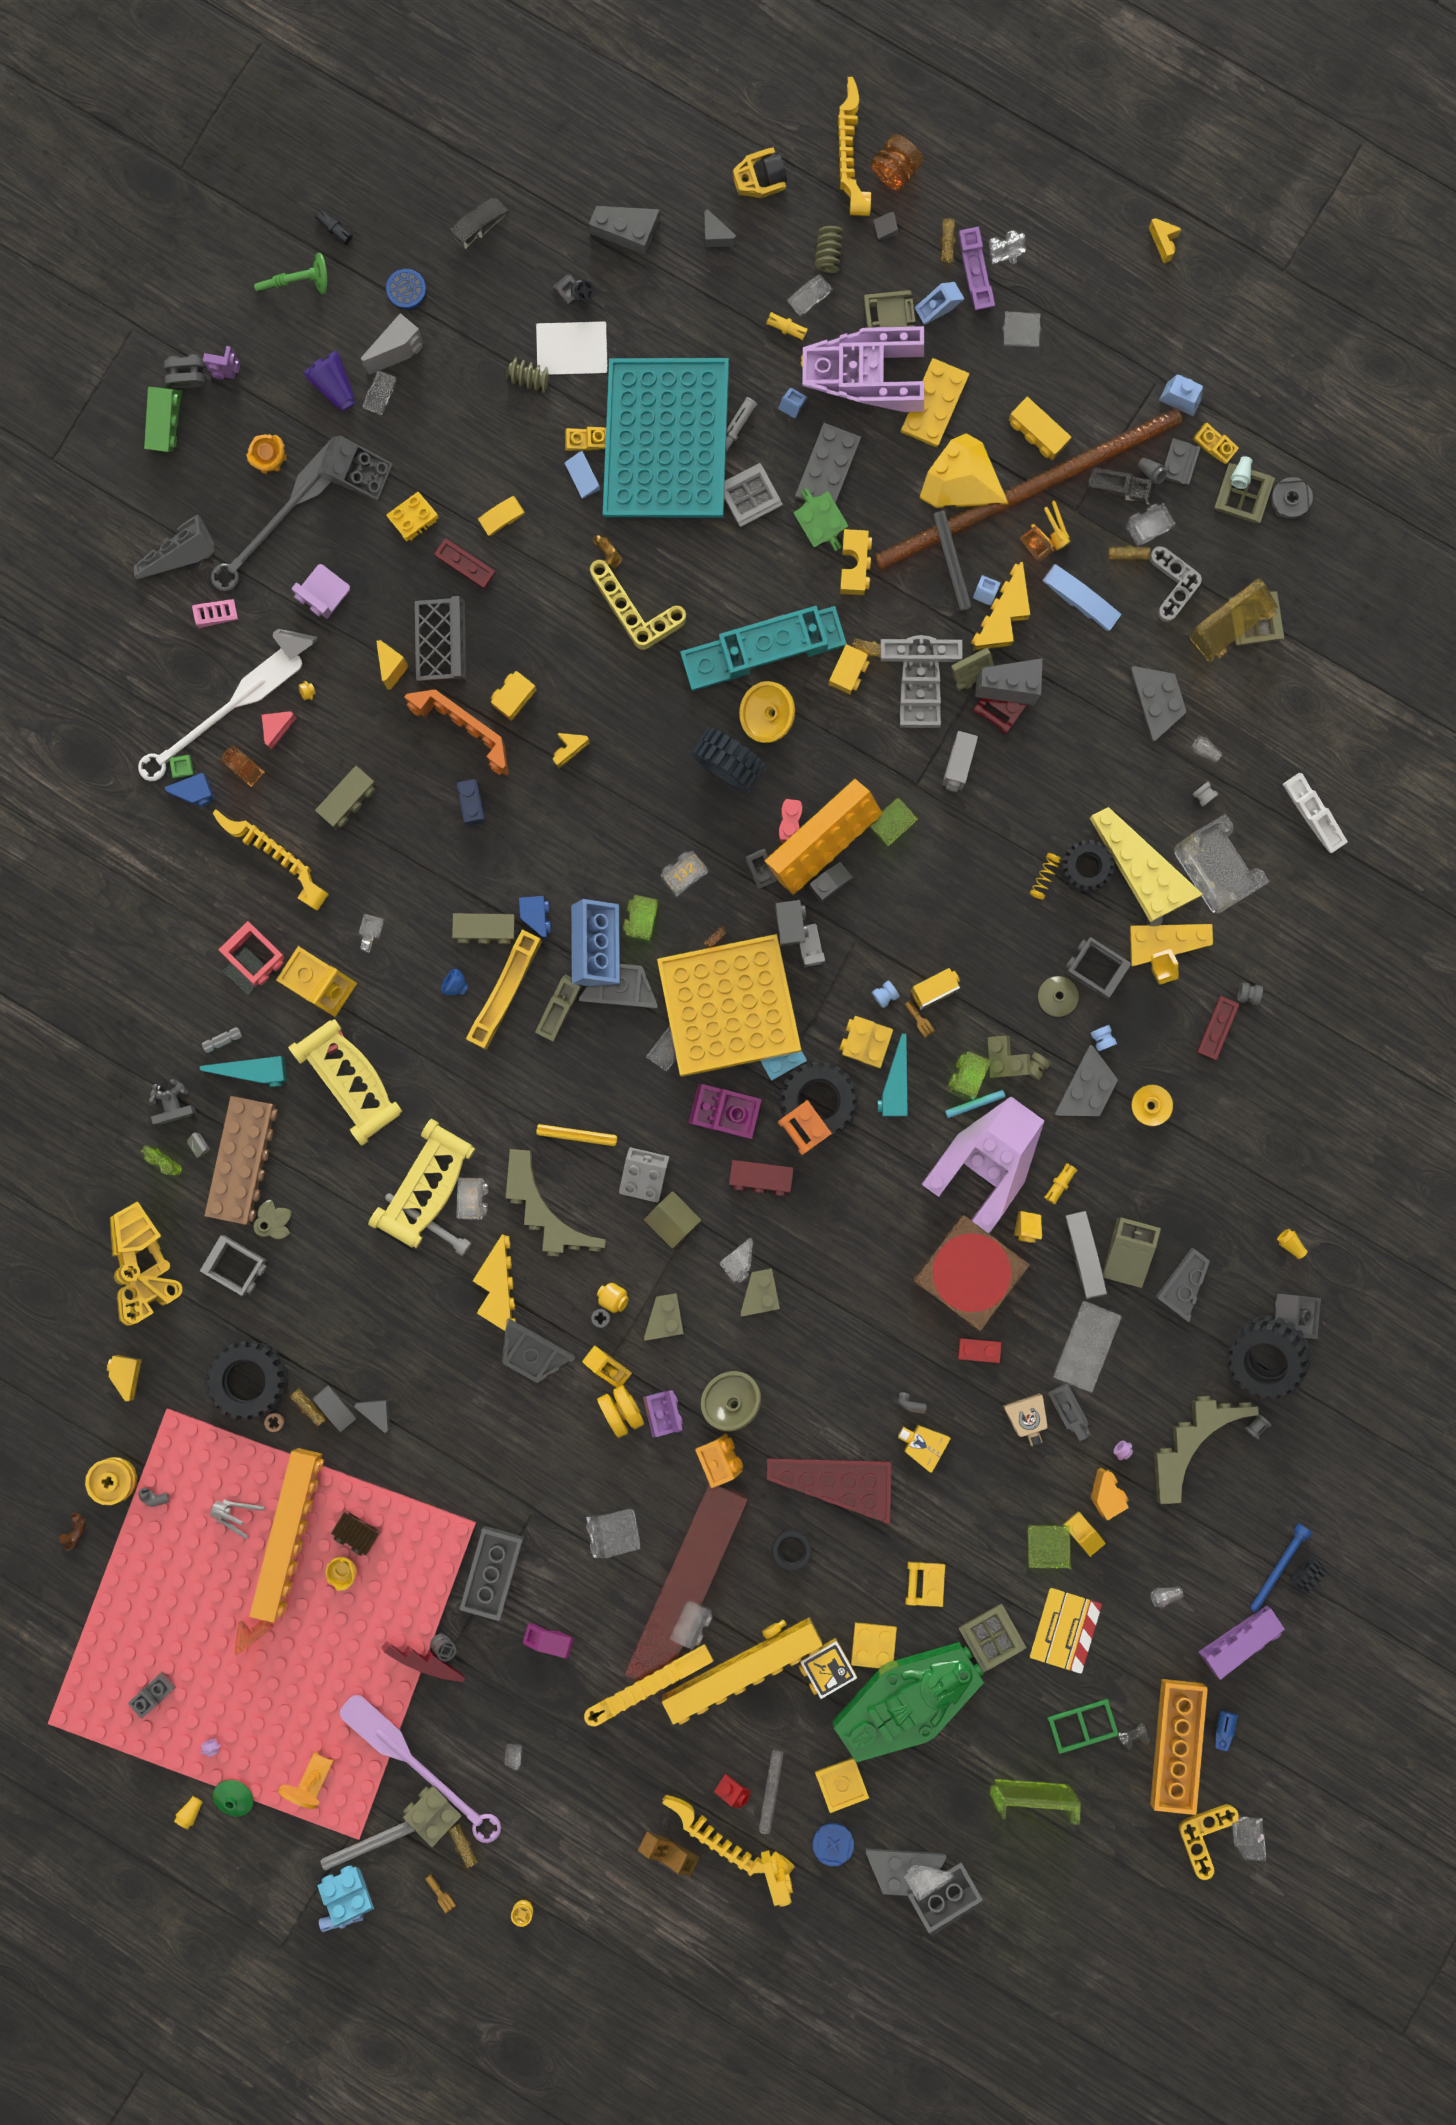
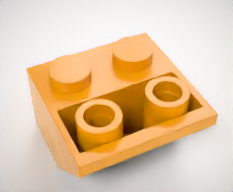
M1100 1468L1097 1470L1091 1500L1100 1515L1109 1520L1129 1508L1126 1504L1129 1500L1124 1491L1116 1487L1115 1484L1118 1481L1114 1474L1109 1470L1106 1471Z

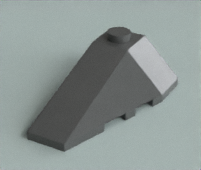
M197 514L177 528L178 533L173 538L169 539L167 537L162 541L163 544L158 551L152 550L134 566V577L136 579L209 558L215 551L214 541L201 517Z

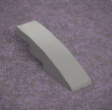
M1086 1211L1066 1215L1065 1219L1086 1299L1107 1295Z

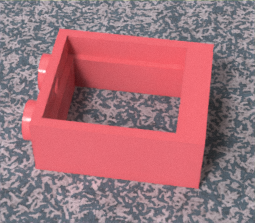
M248 921L219 949L220 953L255 987L258 984L263 985L268 980V975L273 970L277 971L284 964L283 960L285 959ZM252 934L275 955L254 976L232 956Z

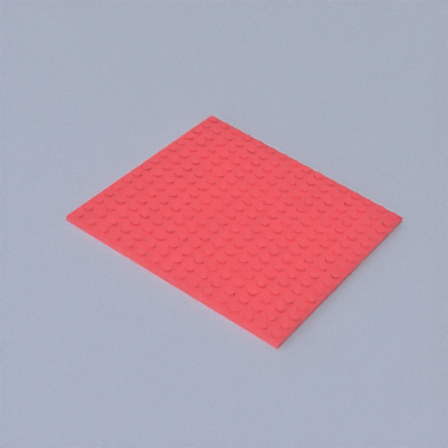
M168 1408L164 1414L48 1724L213 1786H217L225 1780L239 1781L250 1789L256 1802L359 1840L390 1757L379 1753L343 1721L340 1716V1709L350 1697L360 1695L399 1730L401 1729L421 1672L385 1654L381 1647L388 1641L402 1652H404L407 1646H410L422 1656H426L430 1650V1642L437 1631L476 1522L323 1466L322 1471L318 1472L316 1480H319L317 1491L313 1492L311 1500H314L313 1508L306 1517V1520L309 1521L308 1528L301 1537V1541H303L302 1551L296 1556L295 1561L298 1562L296 1573L291 1576L290 1582H293V1587L290 1595L287 1594L285 1600L288 1603L286 1613L274 1623L249 1617L291 1453ZM142 1488H148L156 1495L168 1493L170 1502L150 1507L139 1499L138 1492ZM225 1499L230 1502L264 1506L265 1510L229 1506L232 1509L230 1515L243 1521V1525L230 1520L227 1521L249 1536L248 1539H245L224 1524L217 1522L216 1518L210 1516L211 1509L216 1501L223 1502ZM346 1510L381 1531L377 1541L367 1555H357L351 1550L352 1546L346 1543L342 1545L333 1539L334 1535L331 1532ZM339 1556L350 1559L357 1568V1576L354 1583L347 1590L342 1591L335 1590L333 1585L327 1583L325 1574L327 1564ZM163 1672L176 1688L141 1719L128 1703ZM211 1739H217L218 1744H221L217 1754L207 1757L206 1754H201L202 1743ZM314 1752H318V1755L327 1759H333L334 1761L317 1796L319 1801L318 1808L308 1809L286 1800L278 1793V1789L281 1785H290L298 1788Z

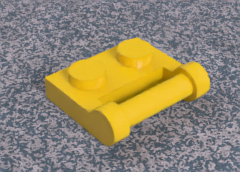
M908 1562L909 1585L905 1604L943 1607L945 1564ZM918 1570H923L922 1598H916Z

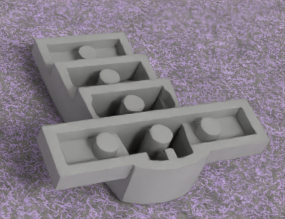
M924 635L913 636L907 639H881V661L903 662L900 693V728H940L939 662L961 661L962 640H936V638Z

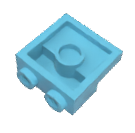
M802 1051L760 1060L771 1081L807 1061Z
M347 1866L340 1870V1875L336 1877L334 1875L326 1876L322 1879V1883L317 1885L323 1904L327 1906L334 1927H338L374 1909L361 1870L357 1867Z

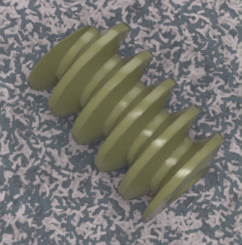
M825 226L818 230L819 237L817 238L818 245L815 257L817 259L815 267L818 270L827 273H837L839 271V268L834 265L840 264V260L837 257L841 256V252L837 250L841 249L842 245L837 242L842 241L843 237L838 235L843 233L842 228Z
M515 357L509 364L505 381L508 382L511 378L512 384H516L519 380L520 386L523 387L527 383V388L531 389L534 385L535 391H539L542 387V392L545 393L550 374L548 373V367H545L542 372L539 364L533 369L532 362H530L528 367H525V360H522L519 365Z

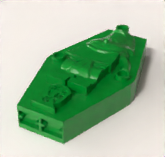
M960 1642L891 1661L883 1665L832 1721L834 1729L856 1763L923 1744L936 1737L984 1683L981 1678L984 1673L978 1664L973 1665L970 1660L973 1656L967 1646L963 1648Z

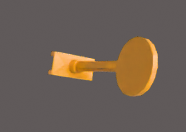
M314 1752L298 1788L290 1785H281L278 1793L286 1800L308 1809L318 1808L319 1801L317 1796L334 1760L327 1759L318 1755V1752Z

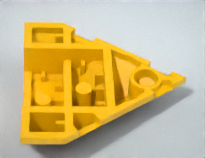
M968 434L961 435L949 442L928 471L920 494V499L935 508H944V506L949 505L964 507L989 505V503L1008 504L983 443Z

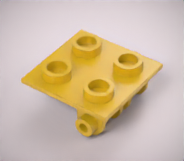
M419 492L386 515L402 534L406 542L408 540L412 541L418 535L417 531L421 534L422 531L420 529L422 527L424 530H427L426 526L429 527L436 523V520L439 518L438 514Z

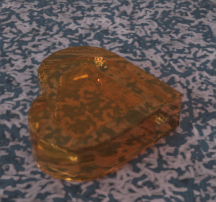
M720 927L704 944L711 948L726 934V931Z

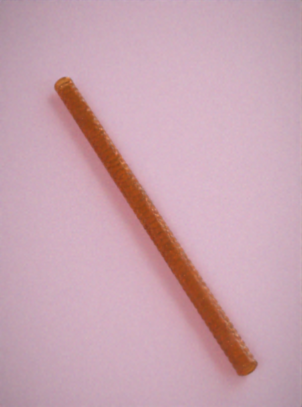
M1172 408L1171 411H1166V414L1162 413L1160 417L1156 416L1155 419L1144 422V425H1138V428L1133 427V430L1129 429L1127 433L1123 432L1121 436L1117 435L1116 439L1111 438L1110 441H1105V444H1099V447L1095 446L1093 449H1088V452L1084 451L1082 455L1078 454L1077 458L1072 457L1071 460H1066V463L1062 462L1060 466L1056 465L1054 469L1049 468V471L1045 470L1043 474L1039 473L1038 477L1033 476L1032 480L1027 479L1026 482H1021V485L1017 484L1015 488L1011 487L1009 491L1005 490L1004 494L1008 504L989 503V505L972 506L970 510L966 509L965 512L961 511L959 515L955 514L954 518L949 517L948 525L951 536H953V533L958 534V531H964V528L968 529L970 525L974 526L976 522L981 523V520L985 521L986 517L991 518L992 514L997 515L998 511L1003 512V509L1007 510L1009 506L1013 507L1015 503L1019 504L1020 501L1024 502L1026 498L1030 499L1031 495L1036 496L1037 492L1042 493L1043 490H1048V487L1052 488L1054 484L1058 485L1059 482H1064L1065 479L1069 480L1071 476L1075 477L1076 473L1081 474L1082 470L1087 471V468L1091 469L1093 465L1097 466L1099 462L1103 463L1104 460L1107 461L1110 457L1114 458L1115 454L1120 455L1121 451L1126 452V449L1130 450L1132 446L1136 447L1138 443L1142 444L1143 441L1154 438V435L1159 436L1160 432L1165 433L1166 430H1171V427L1175 428L1177 424L1181 425V413L1178 409ZM933 525L931 529L927 528L925 532L916 533L915 537L910 536L909 540L904 539L903 543L898 542L897 546L894 544L892 548L888 547L886 551L882 550L880 554L876 553L875 559L879 568L884 570L886 566L891 567L892 563L895 565L897 561L901 562L902 558L907 559L908 555L913 556V553L917 554L919 550L923 551L925 547L929 548L931 544L936 545V542L940 543L941 540L937 526Z

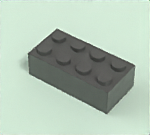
M488 1526L482 1528L459 1610L497 1621L501 1620L523 1544V1536Z

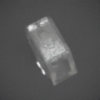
M1242 1817L1232 1823L1234 1845L1244 1859L1266 1861L1262 1818Z

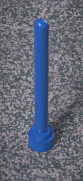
M1298 1523L1295 1527L1294 1539L1250 1607L1252 1612L1259 1610L1302 1540L1309 1539L1313 1533L1303 1525Z

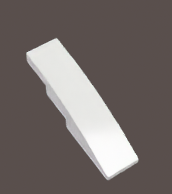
M1302 773L1296 774L1283 783L1292 801L1329 853H1333L1348 842L1328 808L1324 807L1316 791L1310 788Z

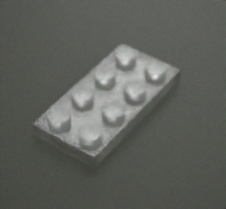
M1082 1300L1053 1377L1092 1393L1122 1316Z

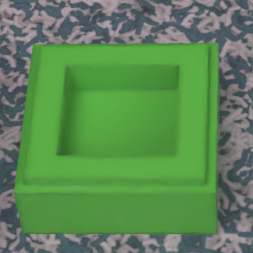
M190 755L169 758L173 779L194 776Z

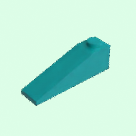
M906 1034L900 1036L881 1100H878V1112H882V1117L907 1116Z
M282 1056L200 1066V1070L204 1072L269 1084L270 1087L282 1086V1082H287L285 1058Z

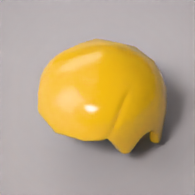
M343 1556L332 1559L327 1564L325 1570L327 1583L333 1585L337 1591L347 1590L354 1583L357 1576L355 1564Z

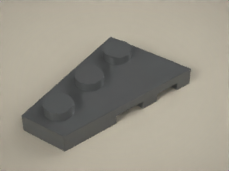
M1191 1248L1156 1295V1298L1185 1321L1189 1322L1193 1305L1197 1301L1196 1296L1199 1287L1203 1283L1210 1261L1197 1250Z

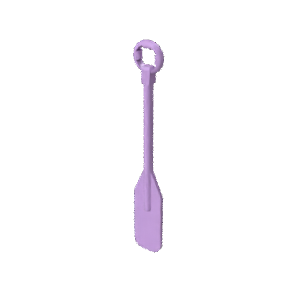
M353 1695L340 1709V1716L343 1721L379 1753L405 1761L473 1822L472 1832L478 1841L490 1843L498 1838L501 1832V1824L498 1818L492 1814L479 1815L411 1755L401 1731L360 1695ZM485 1818H489V1822L493 1825L497 1824V1831L494 1830L490 1834V1838H484L480 1831L476 1832V1826H479Z

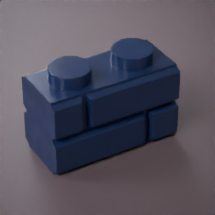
M472 779L456 783L465 825L471 826L485 823L486 819L478 781Z

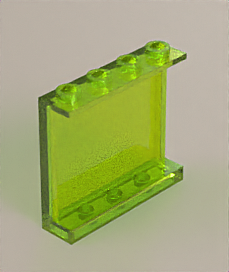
M995 1779L994 1785H991L990 1798L995 1803L997 1812L1000 1813L1002 1819H1006V1806L1060 1809L1064 1811L1071 1824L1080 1825L1081 1802L1068 1784Z

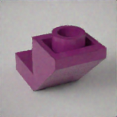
M528 1623L523 1644L539 1652L568 1658L574 1638L560 1631H548L536 1624Z

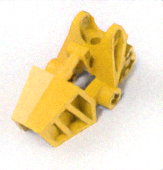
M139 1202L110 1217L112 1256H118L120 1268L114 1273V1279L118 1284L125 1285L117 1293L119 1320L127 1326L136 1324L154 1313L149 1306L151 1302L157 1301L163 1306L178 1298L182 1293V1285L178 1281L157 1278L170 1268V1264L164 1259L160 1251L161 1248L156 1240L161 1235ZM147 1247L150 1254H153L157 1264L140 1274L135 1254ZM124 1271H126V1273H129L130 1276H125ZM168 1285L172 1286L175 1290L173 1296L167 1293ZM126 1290H130L132 1292V1300H129L125 1297ZM134 1303L133 1307H126V1305ZM127 1313L134 1314L135 1317L131 1319V1317H127Z

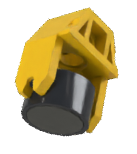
M774 147L747 155L734 168L732 173L738 195L763 198L786 189L787 175L779 152L775 153ZM762 160L765 175L770 185L766 188L759 186L753 165Z

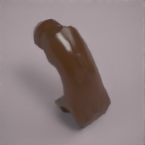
M74 1513L71 1516L73 1530L68 1535L61 1534L59 1537V1543L63 1544L62 1548L64 1550H72L82 1536L86 1520L79 1513Z

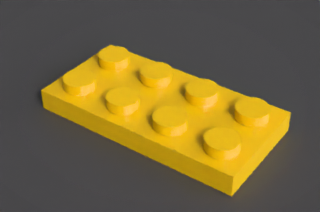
M932 358L923 379L924 412H909L901 433L938 448L969 377V373Z

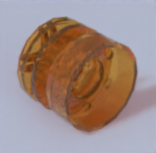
M893 134L884 144L883 150L878 151L877 155L872 158L870 166L883 183L894 190L900 191L910 181L911 175L915 174L923 165L924 159L912 142L901 135Z

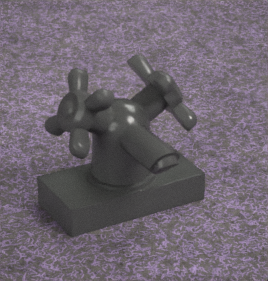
M171 1079L170 1082L175 1086L165 1092L160 1091V1085H153L149 1102L157 1104V1099H160L164 1108V1113L151 1116L153 1125L158 1126L197 1115L194 1106L190 1105L180 1108L177 1095L180 1092L185 1095L189 1093L182 1083Z

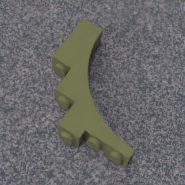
M510 1149L506 1199H511L510 1203L523 1204V1200H526L524 1225H529V1229L541 1230V1226H545L542 1251H547V1256H559V1252L564 1253L565 1245H568V1249L580 1250L581 1246H589V1251L600 1252L601 1248H606V1239L590 1237L577 1232L564 1224L550 1211L535 1183L532 1169V1151Z
M1197 1396V1400H1192L1193 1425H1191V1422H1178L1179 1426H1173L1174 1451H1172V1448H1159L1160 1452H1154L1157 1502L1160 1504L1181 1503L1185 1471L1192 1455L1200 1444L1213 1431L1231 1421L1242 1417L1259 1415L1258 1407L1252 1405V1402H1239V1406L1232 1407L1231 1403H1219V1407H1216V1400L1210 1399V1396Z

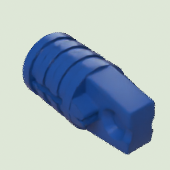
M1220 1710L1216 1728L1215 1748L1228 1751L1232 1738L1235 1735L1238 1715ZM1227 1717H1229L1228 1725H1227V1730H1226L1225 1727H1226Z

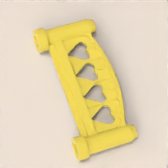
M334 1019L328 1021L298 1044L293 1043L288 1048L300 1064L308 1059L356 1124L350 1131L362 1146L368 1142L367 1139L397 1118L402 1110L396 1102L390 1103L377 1072L367 1058L352 1043L339 1034L341 1027ZM331 1043L338 1045V1050L343 1052L342 1058L324 1059ZM345 1059L349 1060L350 1066L355 1068V1073L353 1075L337 1076L342 1061ZM356 1076L362 1077V1083L367 1084L368 1088L366 1091L349 1092ZM369 1092L375 1095L374 1099L380 1102L377 1108L361 1109L366 1094Z
M433 1119L428 1121L421 1134V1137L428 1140L387 1210L385 1211L378 1207L368 1223L369 1226L375 1229L378 1227L410 1247L415 1248L419 1246L423 1239L420 1236V1232L433 1221L448 1201L458 1180L463 1160L465 1158L470 1159L475 1151L471 1144L438 1126L439 1123ZM451 1155L453 1162L448 1164L449 1168L447 1171H442L434 1156ZM424 1173L442 1174L443 1178L438 1182L436 1189L430 1187ZM429 1190L432 1192V1197L428 1199V1204L422 1207L413 1191ZM419 1208L422 1211L421 1216L417 1217L416 1224L412 1225L409 1223L403 1209Z

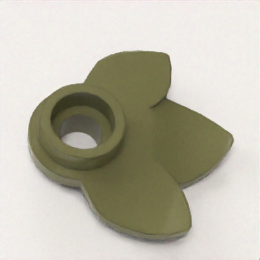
M272 1200L264 1202L258 1209V1219H256L253 1226L254 1232L260 1237L271 1236L274 1239L287 1237L290 1232L284 1225L287 1224L291 1217V1210L286 1208L275 1209ZM262 1223H266L268 1225V1228L266 1230L260 1228V1225Z

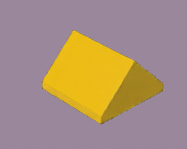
M379 640L377 641L381 676L384 685L389 690L394 687L409 666L403 656Z
M330 966L308 1000L336 1017L357 983Z

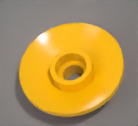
M1144 1086L1135 1093L1132 1099L1133 1114L1138 1121L1145 1125H1160L1172 1113V1098L1160 1086ZM1149 1102L1154 1103V1109L1150 1110L1148 1108Z

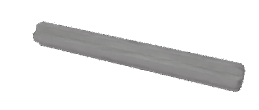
M407 1822L399 1824L322 1858V1868L328 1870L412 1833L414 1830Z

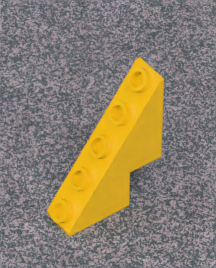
M1020 562L1019 565H1014L1010 572V575L1013 577L1010 582L1005 581L1000 590L1003 593L1000 600L995 599L990 608L993 610L991 616L986 615L981 624V627H983L981 634L976 633L971 642L974 645L973 651L1011 646L1014 641L1011 622L1028 620L1030 610L1023 562Z
M502 1234L473 1282L490 1292L477 1314L505 1331L506 1320L509 1318L516 1322V1319L512 1318L511 1311L515 1310L514 1297L510 1298V1289H513V1278L509 1277L508 1269H512L511 1256L507 1257V1248H510V1238Z

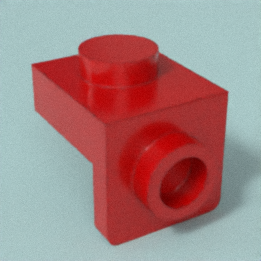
M725 1774L714 1793L731 1807L741 1808L748 1802L751 1790L743 1787L732 1777Z

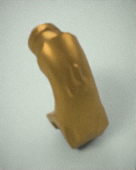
M597 535L593 538L594 545L598 546L605 554L606 564H610L615 569L622 562V558L607 537Z

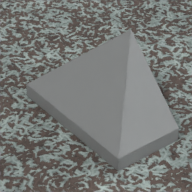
M277 629L273 632V638L290 660L317 641V636Z

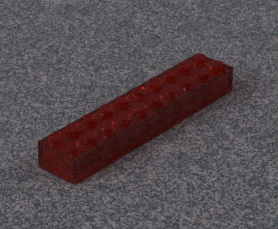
M708 1483L624 1675L641 1681L644 1677L654 1674L655 1671L661 1670L664 1666L672 1664L673 1661L677 1660L748 1497L722 1485L711 1488Z

